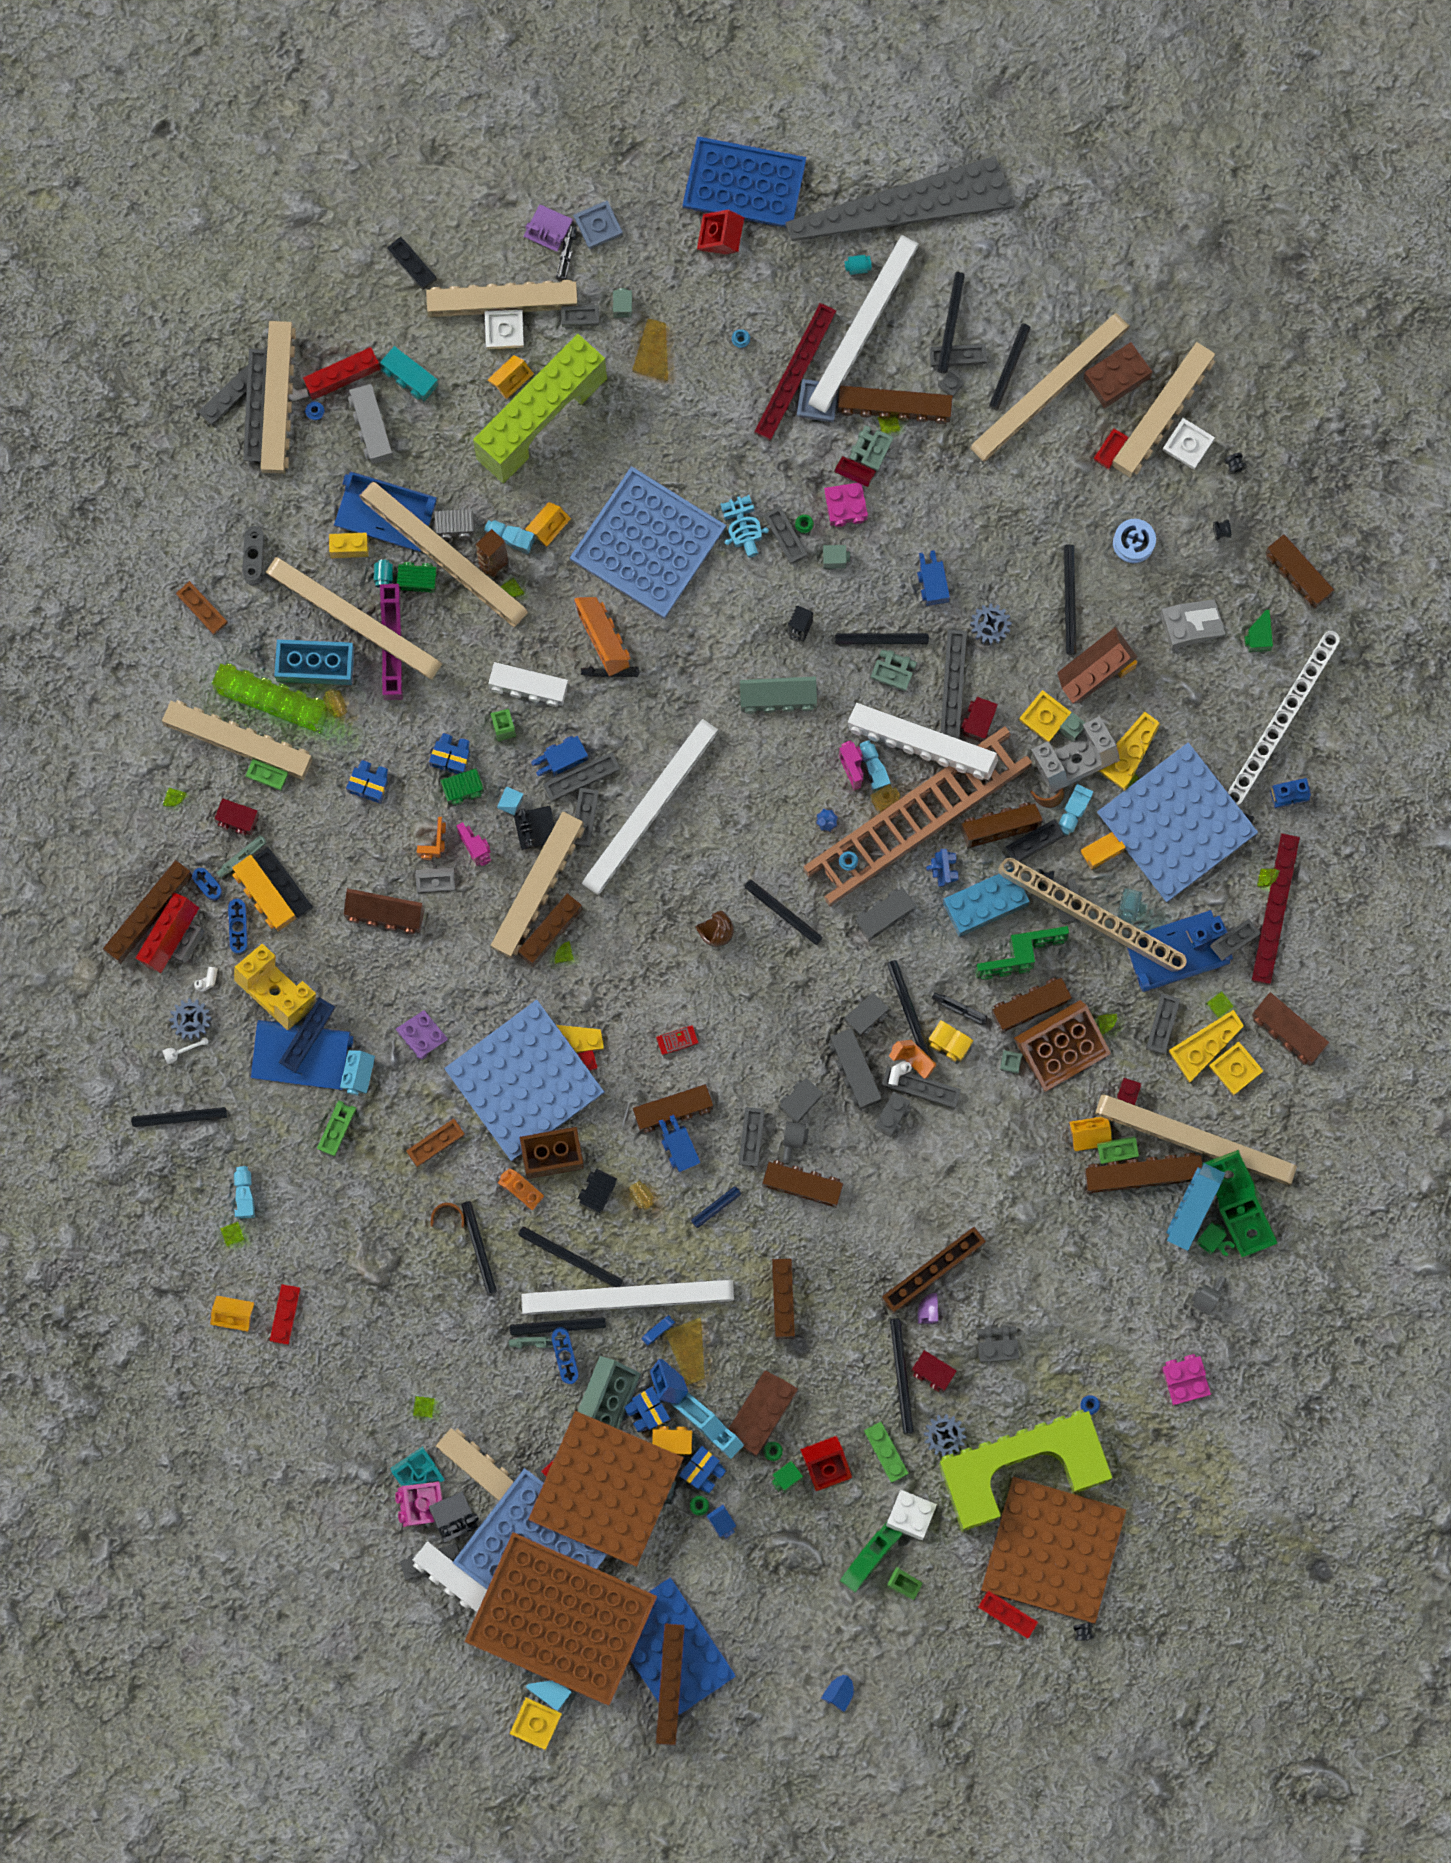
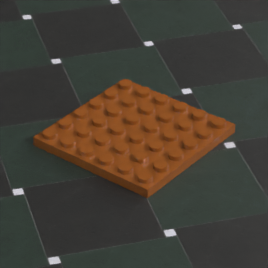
M575 1411L528 1520L637 1567L684 1457Z
M1013 1477L981 1591L987 1592L989 1590L997 1596L1095 1624L1127 1509Z

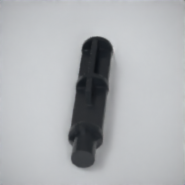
M569 226L568 233L565 235L555 277L559 282L566 280L572 256V252H570L572 241L576 240L575 233L577 228L574 226Z
M589 666L588 668H581V675H588L589 677L637 678L640 670L638 666L629 667L635 669H624L609 676L605 668Z
M934 992L931 998L937 1001L939 1005L981 1025L987 1022V1015L946 995Z

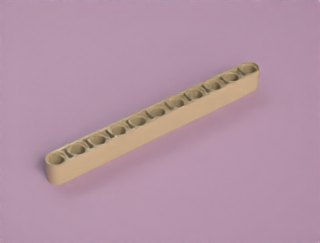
M1117 313L1113 314L979 437L970 449L983 462L989 459L1114 344L1130 326Z
M372 482L361 493L360 498L365 504L511 626L516 627L526 616L528 611L518 601L378 484Z
M275 557L265 573L429 679L432 680L443 665L428 653L278 557Z
M1007 858L999 865L998 869L1002 877L1167 970L1177 972L1186 965V957L1179 951L1019 861ZM1010 864L1013 867V871L1007 872L1004 869V865ZM1022 873H1026L1029 875V882H1025L1022 880ZM1038 883H1044L1046 891L1039 890ZM1055 892H1060L1063 895L1062 901L1055 898ZM1072 901L1079 903V910H1074L1072 908ZM1089 911L1096 913L1097 918L1095 920L1089 918ZM1106 920H1110L1113 923V929H1108L1105 926ZM1122 930L1129 931L1130 938H1124ZM1139 939L1146 941V948H1142L1139 945ZM1156 948H1159L1163 951V957H1158L1156 955ZM1173 958L1179 959V967L1173 965Z
M1101 1095L1095 1112L1100 1117L1214 1159L1239 1149L1249 1172L1285 1185H1292L1297 1166L1116 1098L1107 1095Z

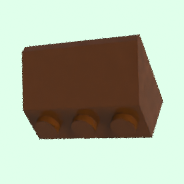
M577 1127L519 1137L527 1179L584 1169Z

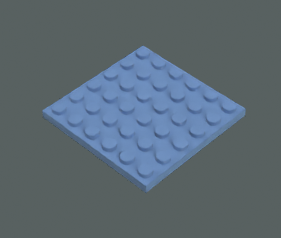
M631 466L569 559L665 619L725 530L726 525Z
M1189 742L1097 811L1117 839L1123 842L1126 851L1166 903L1258 834V831Z
M538 1000L528 1005L444 1068L511 1161L522 1155L519 1137L554 1131L605 1093Z
M524 1468L452 1563L487 1589L512 1532L595 1569L598 1568L607 1554L528 1520L544 1483Z

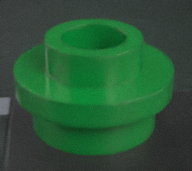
M803 514L796 518L795 527L800 533H808L813 529L814 521L809 515ZM807 522L808 526L802 527L801 523Z
M772 1441L764 1446L763 1454L767 1460L777 1461L781 1458L783 1449L778 1442ZM771 1448H775L777 1450V1453L775 1455H771L769 1453V1450Z
M696 1496L690 1502V1510L693 1514L702 1516L708 1512L709 1502L703 1496ZM698 1502L703 1504V1508L700 1510L696 1508Z

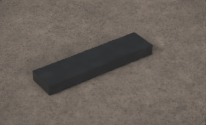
M269 847L253 857L297 919L313 909L311 903Z

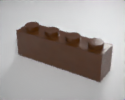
M491 529L475 544L479 560L478 564L480 565L479 569L486 576L489 574L493 578L509 562L505 541Z
M1285 534L1267 548L1265 552L1267 560L1279 568L1278 571L1284 578L1287 577L1291 581L1292 588L1296 592L1300 591L1304 596V601L1309 606L1312 605L1316 609L1333 594L1334 589Z
M567 893L518 950L519 956L534 968L583 910L582 905Z
M1054 977L1046 981V985L1042 987L1037 985L1028 990L1029 993L1025 995L1019 993L1013 996L1010 1002L1005 1003L1002 1001L994 1005L992 1015L1000 1032L1004 1033L1071 1002L1072 997L1063 979Z
M704 1084L632 1109L640 1133L648 1134L654 1132L655 1128L660 1126L659 1121L662 1119L667 1127L672 1126L670 1116L673 1114L676 1121L681 1120V1122L692 1119V1116L696 1114L700 1116L711 1113L710 1110L713 1109V1103L707 1085Z
M774 1160L773 1163H768L762 1187L837 1208L843 1188V1183L840 1182L839 1178L829 1176V1179L821 1177V1173L815 1171L810 1173L803 1172L801 1167L784 1166L785 1163Z
M792 1258L772 1259L775 1340L795 1339Z

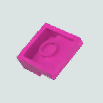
M852 483L824 488L830 526L842 527L846 523L851 522L853 524L864 523V520H867L868 514L862 484Z
M850 740L843 743L842 747L839 748V759L855 791L861 788L862 777H864L860 768L863 755L859 746L855 747L854 742Z
M463 822L456 825L458 834L476 866L480 864L484 866L490 863L489 853L491 851L486 839H481L479 835L474 837L470 826H465Z
M1195 1354L1184 1357L1185 1361L1177 1362L1176 1359L1165 1362L1166 1366L1162 1367L1173 1406L1211 1395L1201 1356L1196 1357Z
M440 1482L408 1485L398 1488V1492L395 1493V1500L397 1504L400 1503L401 1511L398 1512V1520L400 1523H403V1527L435 1523L428 1506L442 1501Z

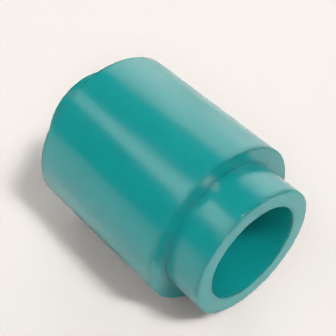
M865 254L848 256L847 261H844L845 272H849L850 275L868 273V271L872 270L870 256H865Z
M378 560V563L374 564L375 587L380 588V584H391L393 581V564L389 563V560Z

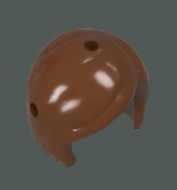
M722 910L713 913L711 919L695 926L702 940L713 947H721L728 944L734 934L733 923Z

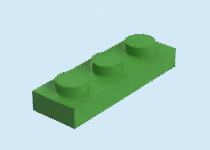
M882 1422L864 1430L890 1482L893 1483L908 1475L909 1473Z

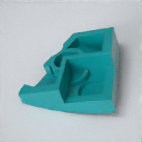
M423 1446L390 1468L401 1486L425 1484L434 1481L442 1482L445 1480Z

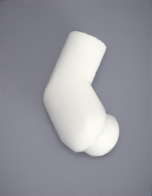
M293 388V394H289V399L292 401L309 397L307 388L299 390Z
M208 967L207 977L196 980L194 983L195 988L203 992L213 987L218 969Z
M903 1061L893 1066L888 1084L898 1086L899 1077L911 1071V1064Z

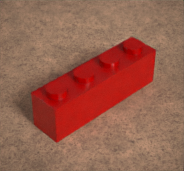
M369 347L303 377V380L313 401L379 371L380 365L372 347Z
M174 893L140 949L136 959L149 969L162 973L198 912L199 907L188 898Z

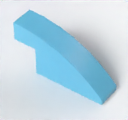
M688 1392L679 1404L671 1403L695 1428L730 1459L744 1446L736 1435L728 1430L710 1410Z

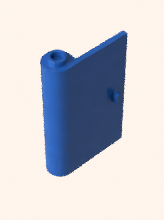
M350 471L349 475L345 474L343 480L345 492L334 526L355 533H367L368 537L421 552L416 545L361 500L360 495L372 482H375L428 527L435 509L437 497Z
M1211 910L1145 931L1148 935L1185 955L1186 965L1177 972L1169 971L1127 947L1142 992L1230 964V960L1233 959L1232 955L1222 961L1210 947L1220 937L1192 949L1185 934V931L1214 918ZM1139 939V945L1142 948H1146V941ZM1156 948V955L1158 957H1163V951L1159 948ZM1173 958V965L1179 967V959Z
M258 1020L251 1078L343 1090V1088H340L346 1064L347 1051L349 1047L353 1046L354 1036H350L349 1031L323 1028L298 1068L297 1073H294L280 1064L279 1061L302 1025H294L287 1031L279 1022Z

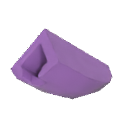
M937 1293L927 1295L920 1302L918 1307V1324L938 1323Z

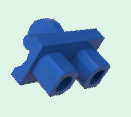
M941 849L939 852H936L935 858L931 859V865L927 866L926 869L928 872L933 873V878L938 879V887H944L959 879L957 870H949V865L956 863V853L947 852V849Z

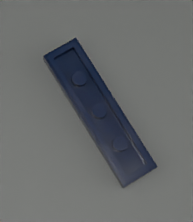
M321 997L318 998L279 1061L280 1064L295 1073L297 1072L336 1008L334 1005Z

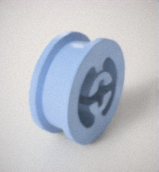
M1140 519L1124 521L1117 528L1113 538L1115 553L1120 559L1128 563L1145 561L1152 554L1156 544V535L1150 524ZM1133 530L1127 536L1125 548L1122 544L1121 536L1126 531ZM1145 536L1148 543L1146 549L1136 552L1141 548ZM1133 538L1137 539L1136 544L1132 543Z

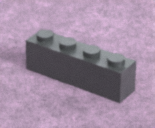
M852 1028L831 1036V1042L828 1045L831 1053H836L838 1058L836 1064L839 1071H843L845 1074L843 1081L846 1088H850L853 1093L850 1097L854 1106H858L859 1110L881 1102L882 1098Z

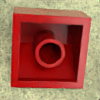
M729 209L703 214L697 250L725 255L737 253L740 247L744 217Z
M837 1435L800 1449L816 1492L852 1478Z

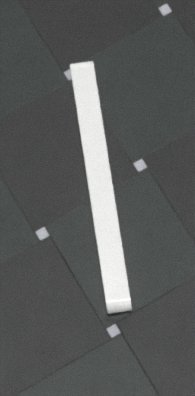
M903 235L900 237L812 394L808 405L824 413L827 412L840 389V385L844 382L912 260L919 243Z
M1328 631L1323 635L1227 792L1230 796L1234 795L1238 798L1239 801L1236 803L1238 807L1242 804L1336 650L1340 641L1336 632ZM1331 638L1335 644L1328 645L1325 639ZM1317 654H1322V655H1324L1325 660H1323V661L1318 660V659L1316 658V655H1317ZM1311 669L1316 675L1308 676L1306 670ZM1297 686H1304L1306 688V691L1299 692L1297 690ZM1294 701L1296 703V707L1290 708L1287 705V702ZM1284 717L1287 723L1281 724L1277 718ZM1268 733H1275L1277 735V739H1270L1268 737ZM1264 748L1268 754L1260 755L1258 749ZM1255 764L1258 770L1251 771L1248 765ZM1239 780H1246L1248 786H1240Z
M704 719L699 722L587 874L582 885L597 895L602 892L719 731L716 727Z
M732 1280L526 1293L521 1295L522 1314L534 1315L734 1301V1288Z

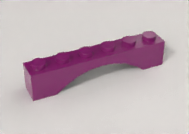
M380 584L381 623L401 636L399 584ZM382 649L383 699L403 700L402 661Z

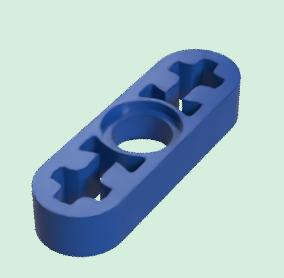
M233 899L228 905L230 948L234 954L242 955L248 949L246 905L241 899ZM237 903L242 907V909H239V916H243V918L236 917V912L232 909ZM234 923H243V929L240 932L234 931ZM233 935L240 936V942L244 944L240 950L234 947L237 944V937L233 938Z
M560 1327L553 1331L552 1343L562 1381L566 1384H573L578 1379L579 1371L570 1334L567 1329ZM558 1332H561L562 1335H566V1337L563 1339L564 1345L568 1344L569 1347L563 1346L559 1349L557 1348V1346H561L560 1340L555 1338L558 1335ZM564 1350L571 1354V1358L568 1361H563L560 1358V1353ZM573 1363V1365H570V1371L575 1373L572 1379L565 1377L567 1367L562 1368V1365Z

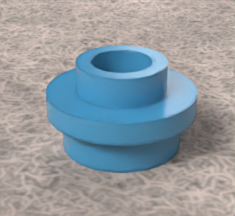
M743 329L736 330L732 334L733 345L737 348L748 346L750 343L749 333ZM743 337L744 341L739 342L737 339Z
M844 852L839 858V864L842 869L851 871L857 867L858 857L853 852ZM848 858L852 860V863L849 865L845 863V860Z

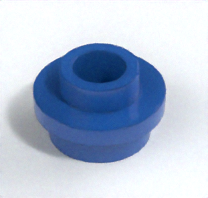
M319 402L309 403L306 407L307 417L311 420L321 419L324 415L323 405ZM313 408L318 409L317 413H312L311 411Z
M1088 1395L1081 1400L1080 1407L1084 1412L1089 1411L1090 1415L1098 1412L1100 1402L1095 1396ZM1087 1402H1092L1094 1407L1092 1409L1087 1408Z

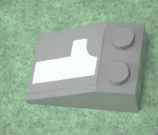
M1215 599L1179 604L1161 610L1160 617L1171 650L1226 635Z

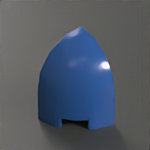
M841 1675L833 1680L821 1699L828 1704L832 1703L838 1710L845 1712L854 1694V1686L848 1675Z

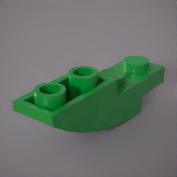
M887 1522L871 1538L840 1579V1582L854 1593H856L877 1568L880 1561L904 1534L887 1527Z

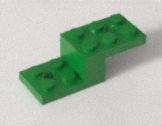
M1068 926L1011 935L1009 946L1012 958L977 963L975 969L976 978L989 980L995 975L1008 977L1013 972H1019V974L1030 973L1035 964L1033 946L1034 949L1044 948L1045 944L1053 943V946L1064 944V941H1067L1069 936Z
M1239 1149L1205 1162V1164L1222 1172L1232 1171L1234 1173L1231 1178L1223 1177L1216 1196L1218 1198L1219 1210L1241 1257L1278 1244L1277 1238L1262 1208L1261 1196ZM1250 1229H1255L1258 1232L1255 1236L1247 1235V1231Z

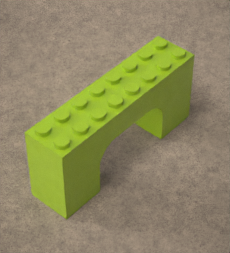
M577 334L473 439L476 459L504 484L529 459V446L538 433L571 400L575 399L582 405L607 380L605 357Z
M1082 1409L1073 1412L1069 1418H1065V1416L1055 1418L1052 1421L1053 1423L1049 1425L1046 1422L1035 1425L1034 1430L1028 1431V1428L1017 1431L1016 1436L1013 1437L1009 1435L999 1437L997 1442L991 1444V1441L979 1444V1448L975 1450L972 1447L961 1450L960 1455L954 1456L953 1453L943 1456L942 1461L939 1462V1468L961 1532L999 1520L1000 1513L990 1485L991 1477L999 1469L1041 1455H1049L1056 1458L1064 1468L1072 1494L1110 1482L1112 1475L1089 1411L1084 1412Z

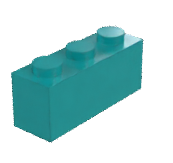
M395 346L380 362L382 373L387 377L392 376L396 379L395 382L404 389L406 387L410 390V394L417 400L421 399L425 402L439 385L437 378Z

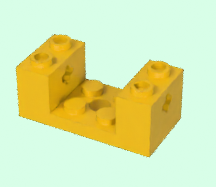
M263 943L234 967V981L287 1031L306 1016L316 1003V993L303 981L296 986L276 967V956ZM278 989L280 994L276 996L271 995L270 990Z

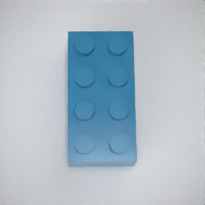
M277 639L274 674L276 682L352 685L354 645L348 642Z
M1010 868V869H1008V870H1006V871H1007V872H1012V871H1013V868ZM1000 873L943 899V905L959 937L1027 907L1030 902L1022 887L1002 877Z
M1205 1163L1202 1168H1197L1191 1184H1189L1166 1232L1169 1234L1168 1242L1187 1251L1189 1250L1225 1175L1224 1172Z

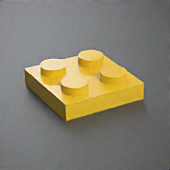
M1042 690L1021 715L1019 721L1044 741L1050 742L1059 731L1062 723L1072 712Z
M1237 1042L1209 1065V1068L1233 1096L1263 1073L1262 1068L1240 1042Z
M526 1697L509 1734L546 1750L562 1713Z

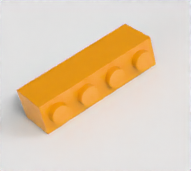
M249 855L232 867L234 871L232 876L238 884L242 882L245 886L243 891L249 899L253 897L256 902L254 904L255 908L260 914L264 913L267 919L265 921L271 930L275 928L279 932L296 920L292 910L252 855Z

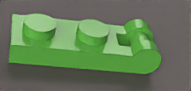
M340 1100L337 1102L317 1150L334 1157L336 1156L357 1107L344 1105V1102ZM340 1112L346 1113V1114H347L346 1117H345V1118L340 1117V1116H339Z

